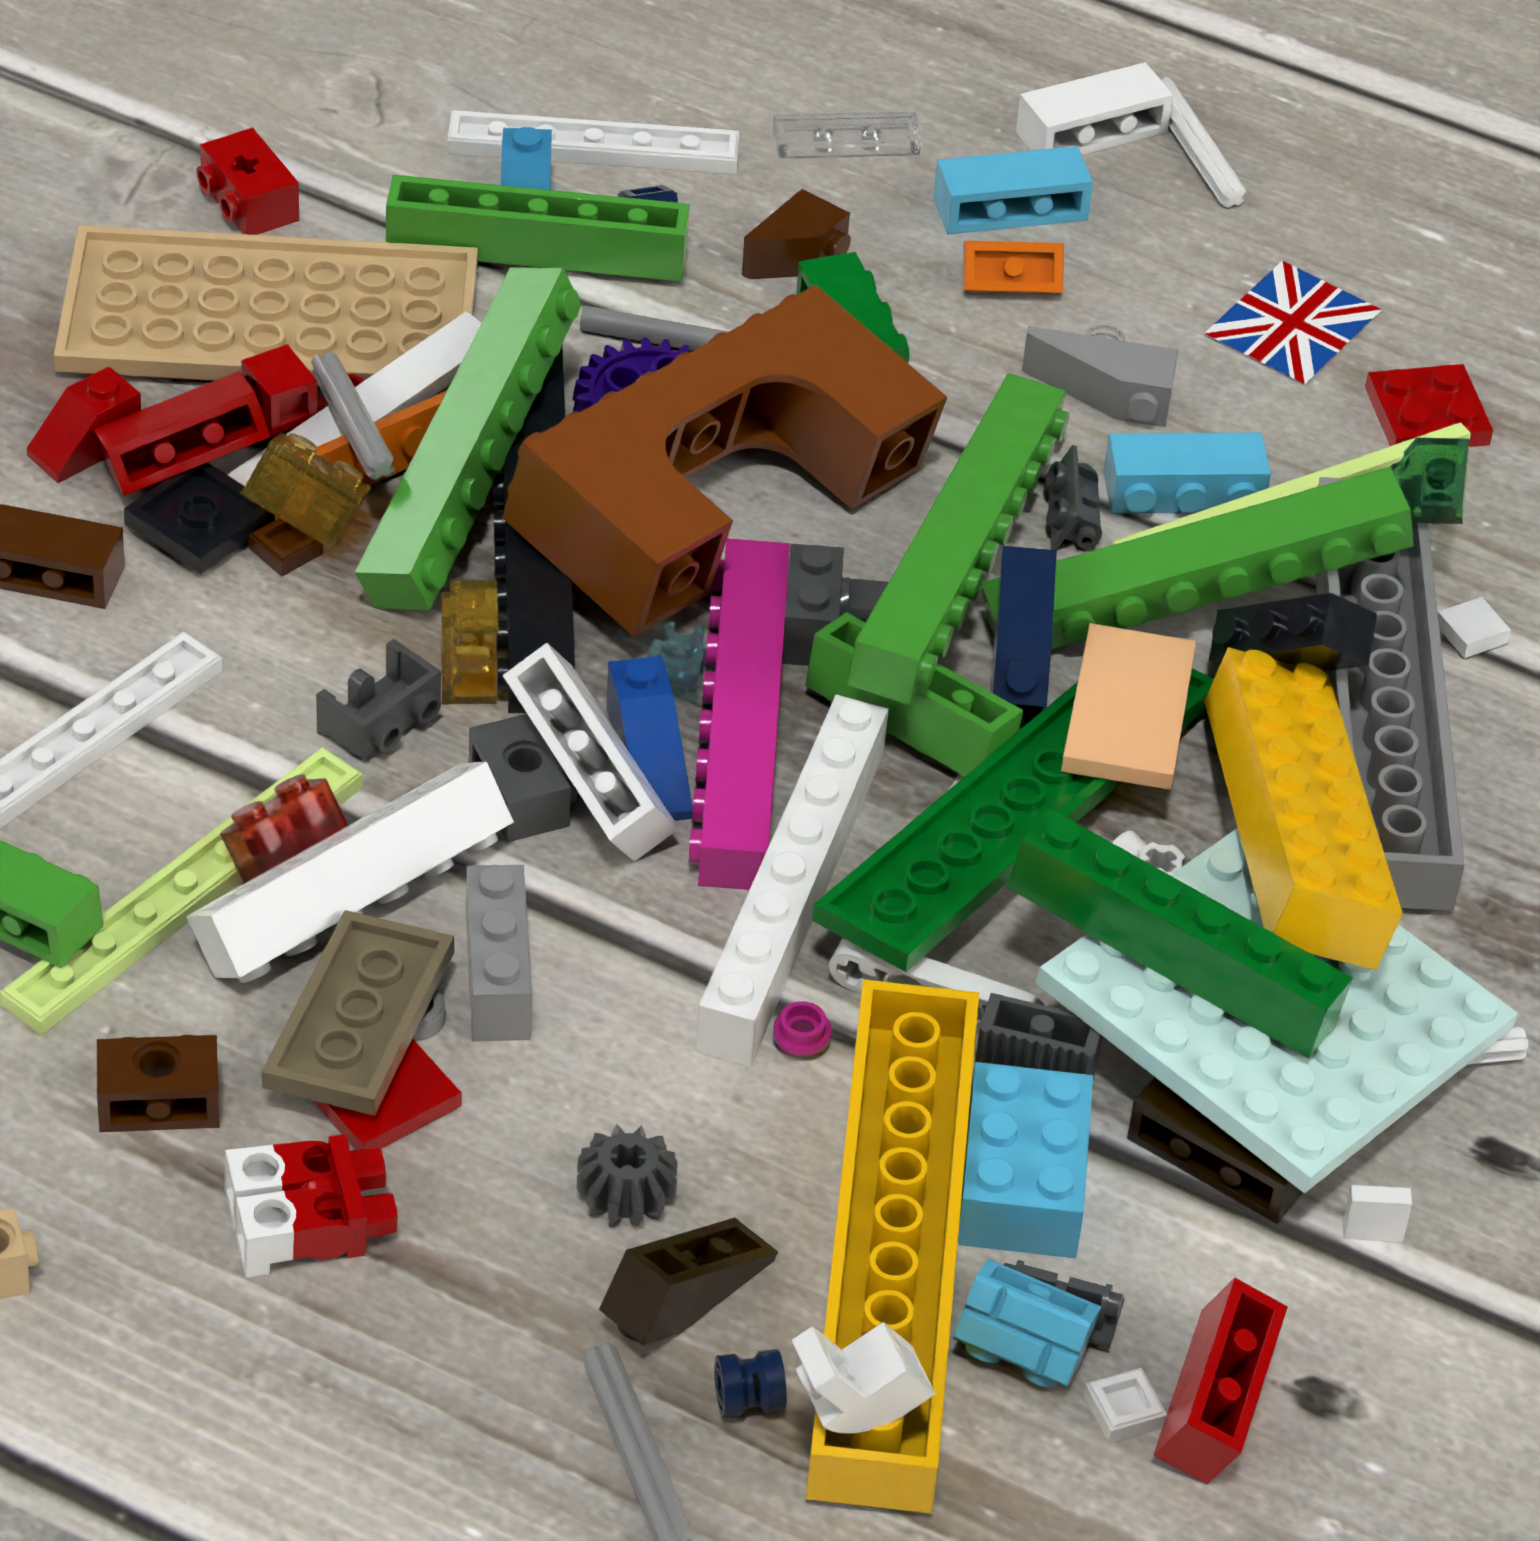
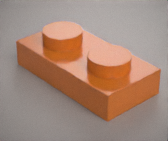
M967 240L963 242L962 292L1063 293L1064 243Z

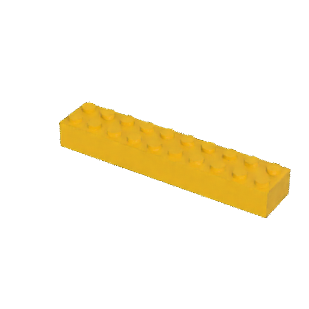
M863 979L824 1336L840 1349H844L884 1322L913 1346L935 1395L899 1419L887 1425L871 1428L870 1431L845 1434L823 1427L815 1410L806 1491L807 1500L932 1514L940 1453L979 992Z

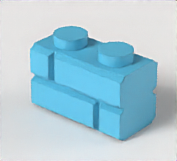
M987 1259L973 1281L953 1339L965 1343L966 1351L981 1361L997 1363L1002 1359L1023 1368V1376L1037 1385L1055 1387L1058 1383L1067 1387L1081 1364L1090 1336L1099 1317L1101 1306Z

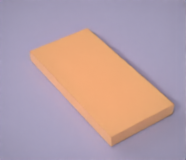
M1090 623L1061 771L1171 790L1196 641Z

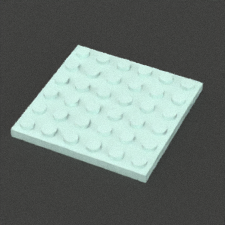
M1238 828L1171 874L1177 880L1264 928ZM1399 924L1377 970L1311 954L1351 976L1353 979L1335 1027L1309 1059L1089 934H1086L1040 966L1035 980V984L1304 1194L1513 1028L1518 1016L1515 1010Z

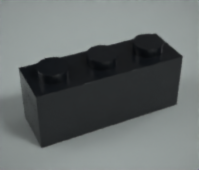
M1333 593L1217 610L1212 632L1213 638L1209 661L1220 666L1229 647L1244 652L1259 650L1267 653L1274 660L1296 666L1299 663H1307L1320 668L1322 671L1369 666L1377 613Z

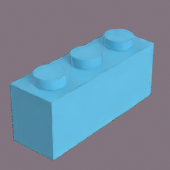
M1078 146L938 159L933 199L947 234L1088 221L1093 181Z
M1262 432L1109 433L1103 470L1111 514L1197 513L1269 488L1271 477Z

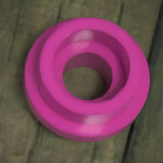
M798 1001L787 1005L777 1016L773 1026V1037L776 1044L785 1052L797 1056H810L821 1052L829 1044L831 1024L825 1012L818 1005L811 1002Z

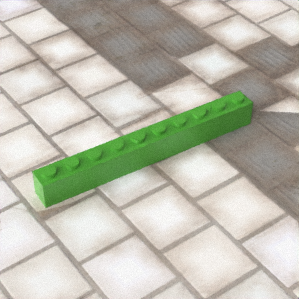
M1011 373L1006 375L859 633L854 645L847 681L848 686L910 705L920 685L929 687L936 670L938 657L944 658L946 656L954 628H961L968 609L969 600L975 601L978 596L984 572H991L999 545L1005 546L1011 532L1013 519L1020 518L1028 492H1034L1042 466H1048L1056 441L1061 442L1065 434L1070 415L1069 412L1062 410L1066 390Z

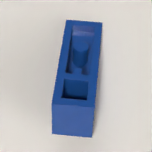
M654 656L608 662L606 710L611 726L673 820L692 819L693 805L674 695L663 657Z

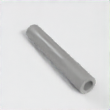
M586 305L583 307L580 319V330L637 341H642L643 337H647L651 343L659 345L664 339H667L670 347L680 348L683 345H688L689 350L692 351L707 344L716 334L728 332Z

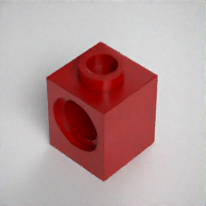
M288 344L241 360L242 375L255 391L271 436L298 427L318 413L317 380Z

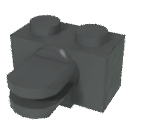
M791 543L782 664L809 666L815 633L846 612L866 623L889 582L842 577L844 548Z

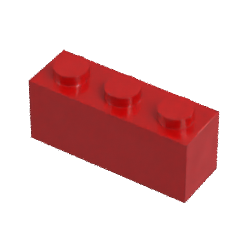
M240 371L94 429L111 476L124 496L271 437L255 391Z
M1234 1278L1201 1310L1153 1456L1208 1484L1241 1454L1288 1306Z

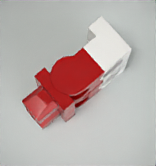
M346 1134L328 1136V1143L310 1140L225 1150L224 1189L233 1227L236 1230V1240L245 1278L269 1275L270 1264L307 1257L325 1260L339 1257L346 1253L347 1258L365 1256L366 1238L396 1233L398 1211L394 1195L392 1193L362 1197L361 1191L386 1187V1169L381 1147L350 1151Z

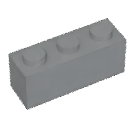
M524 865L466 866L465 913L472 1041L530 1040L532 985Z

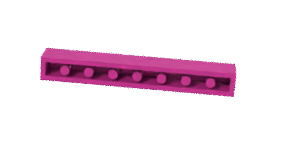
M727 538L725 560H720L712 583V591L722 592V597L711 596L709 628L719 629V633H708L705 665L716 666L715 672L704 671L702 704L713 705L712 710L701 709L699 742L709 743V749L698 748L695 782H706V789L694 788L692 822H703L702 829H691L688 862L699 863L698 886L750 890L769 847L790 543Z

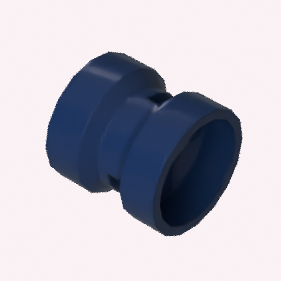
M778 1349L758 1351L754 1358L741 1359L735 1353L716 1355L714 1361L715 1390L722 1418L742 1416L746 1409L760 1408L765 1413L785 1411L787 1403L786 1378L782 1356Z

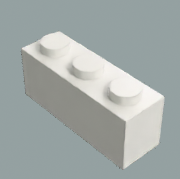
M1144 62L1020 94L1016 133L1030 151L1078 146L1081 155L1168 133L1173 94L1149 65Z

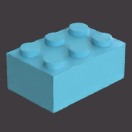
M975 1062L970 1096L958 1245L1076 1258L1084 1215L1093 1075Z

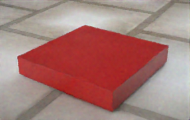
M412 1038L375 1116L314 1101V1103L342 1134H346L347 1140L356 1150L383 1148L461 1107L462 1092Z

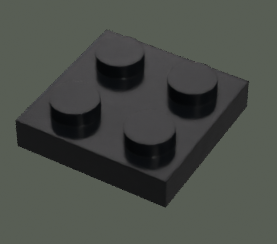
M208 462L165 479L124 508L125 525L200 574L248 541L249 534L275 521V505Z

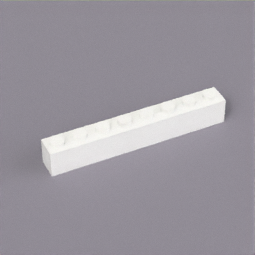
M835 695L700 1001L695 1052L751 1067L813 922L814 903L824 896L883 757L889 708Z

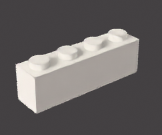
M545 643L503 675L600 827L616 847L635 862L679 829L573 666L554 648Z

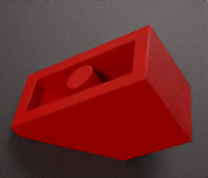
M110 366L68 386L27 446V456L57 483L105 460L94 429L140 411L141 393Z

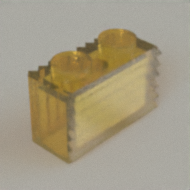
M280 433L268 444L251 477L243 488L241 495L332 550L344 537L371 487L361 482L363 475L353 466L342 461H335L333 464L326 461L322 456L317 455V446L307 438L296 433H290L289 436Z

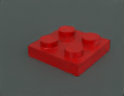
M1464 364L1368 372L1365 389L1390 446L1460 422L1471 433L1468 447L1490 445L1493 428Z

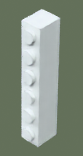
M487 761L461 763L186 917L214 978H238L240 983L249 982L271 970L269 961L285 953L286 956H294L316 945L318 941L315 935L329 927L335 930L345 910L363 914L361 909L375 901L378 904H384L403 896L409 891L406 883L420 875L426 879L447 871L454 865L451 858L464 850L467 853H474L489 847L498 841L496 832L514 823Z

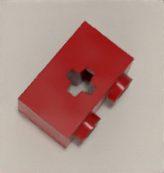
M253 127L200 144L201 165L196 169L199 185L205 194H211L220 205L225 219L228 222H234L243 234L258 235L299 221V182Z

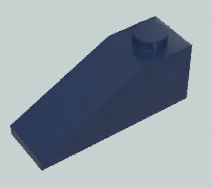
M1003 546L990 692L1023 711L1042 712L1047 707L1057 550Z

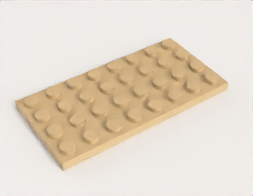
M78 225L53 356L54 371L94 374L110 366L119 375L131 377L146 376L218 380L238 371L242 373L241 360L288 344L311 373L314 369L311 364L313 357L316 354L324 356L330 351L338 356L347 374L357 375L365 381L467 311L473 316L478 248ZM447 386L446 388H444L443 390H441V391L438 392L437 394H440V393H442V392H444V391H447L448 388H449V386Z

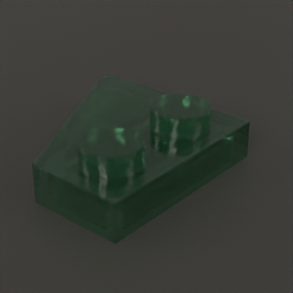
M1415 438L1403 452V458L1391 465V469L1411 509L1412 523L1463 524L1469 464V438Z

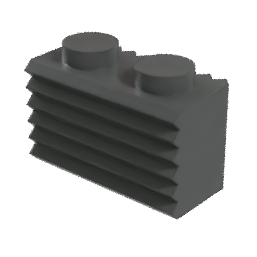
M990 993L979 1029L975 1062L1093 1075L1094 1079L1103 1036L1070 1011Z

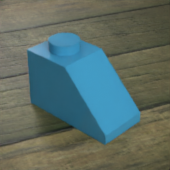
M532 127L503 128L501 185L550 190L552 129H535Z

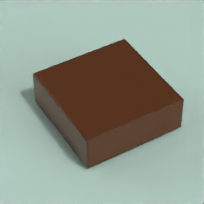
M290 512L248 535L249 549L281 577L323 554V540Z

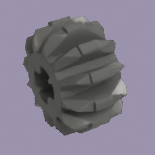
M616 1124L611 1137L595 1132L590 1142V1147L582 1148L581 1154L578 1157L577 1172L579 1174H577L576 1188L579 1192V1198L587 1200L591 1216L607 1212L612 1226L620 1218H629L638 1227L643 1219V1214L659 1219L665 1204L672 1203L677 1190V1179L675 1177L677 1176L678 1163L675 1159V1152L667 1150L663 1135L647 1139L642 1125L634 1133H625Z

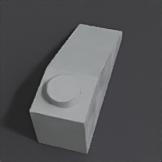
M1028 326L1022 371L1050 386L1066 390V394L1114 419L1166 427L1178 350Z

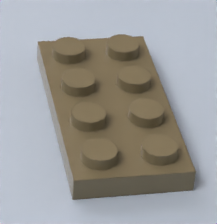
M345 910L261 1071L262 1088L375 1116L455 952L454 936Z

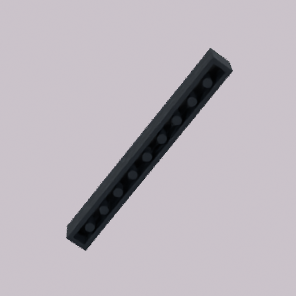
M562 345L559 354L555 357L543 381L540 392L536 395L524 419L522 429L518 432L505 458V463L500 469L502 474H497L493 482V505L503 506V510H494V541H504V546H495L494 576L495 578H505V583H495V615H506V620H496V653H507V658H497V691H508V713L527 712L503 675L545 643L554 648L575 669L572 581L502 518L508 498L507 489L513 480L519 459V447L531 434L535 432L542 433L559 424L565 418Z

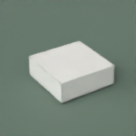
M1483 597L1438 611L1440 631L1463 658L1508 644L1511 629Z
M1351 1185L1342 1222L1343 1239L1403 1242L1412 1208L1411 1188Z
M1142 1367L1085 1383L1083 1397L1108 1444L1162 1429L1167 1413Z

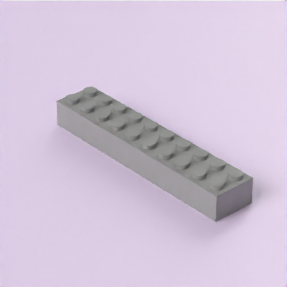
M1320 477L1318 487L1344 480V478ZM1398 482L1411 509L1414 546L1315 574L1317 595L1333 593L1377 613L1369 666L1324 672L1329 674L1401 908L1454 911L1465 863L1424 483Z

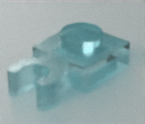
M668 621L664 625L663 640L653 639L647 657H663L673 693H697L706 658V647L703 646V626L696 625L692 634L682 635L675 632V622Z

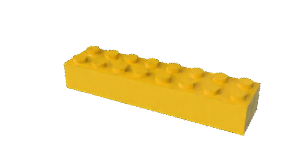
M1228 647L1204 702L1264 928L1310 954L1377 970L1402 918L1403 912L1329 674L1311 664L1299 663L1296 666L1274 660L1270 655L1259 650L1244 652Z

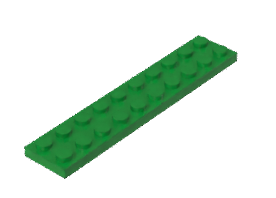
M1193 668L1191 670L1182 729L1206 709L1204 701L1214 680ZM1078 681L814 903L812 921L907 972L1009 882L1021 839L1050 808L1068 819L1078 822L1122 782L1061 771Z

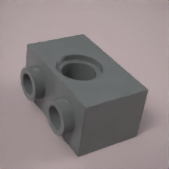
M528 714L469 728L468 763L487 761L514 823L501 829L506 842L570 826V805L577 800L576 788L565 771L561 769L556 757Z

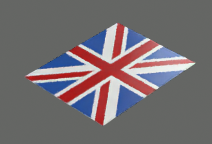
M1282 260L1204 334L1305 385L1382 309Z

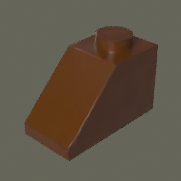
M801 189L744 237L742 276L748 279L798 277L799 261L847 253L851 243V237L848 234L850 212Z

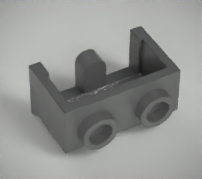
M395 639L391 640L386 644V676L375 683L373 676L361 668L356 669L348 679V703L346 705L337 701L336 696L326 689L316 694L317 734L329 735L363 760L377 750L382 752L392 750L401 739L403 731L417 721L421 724L430 722L438 713L441 707V670Z

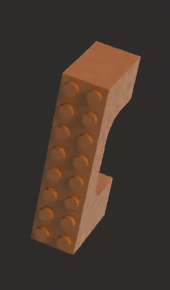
M814 285L798 295L791 294L787 296L779 305L763 314H753L744 324L727 333L720 332L716 334L707 344L690 353H681L672 363L655 372L648 371L644 373L635 383L618 392L611 391L607 393L598 403L579 413L575 411L568 414L559 424L542 433L535 432L528 436L518 450L519 459L513 480L507 489L508 498L502 518L635 638L709 594L733 520L686 479L687 477L734 451L746 448L768 449L784 454L796 461L853 510L921 470L947 396L822 289Z

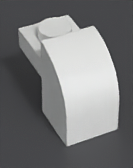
M884 1322L844 1349H840L813 1326L792 1339L802 1362L796 1368L797 1374L808 1392L823 1427L830 1431L845 1434L870 1431L871 1428L887 1425L899 1419L935 1395L913 1346Z

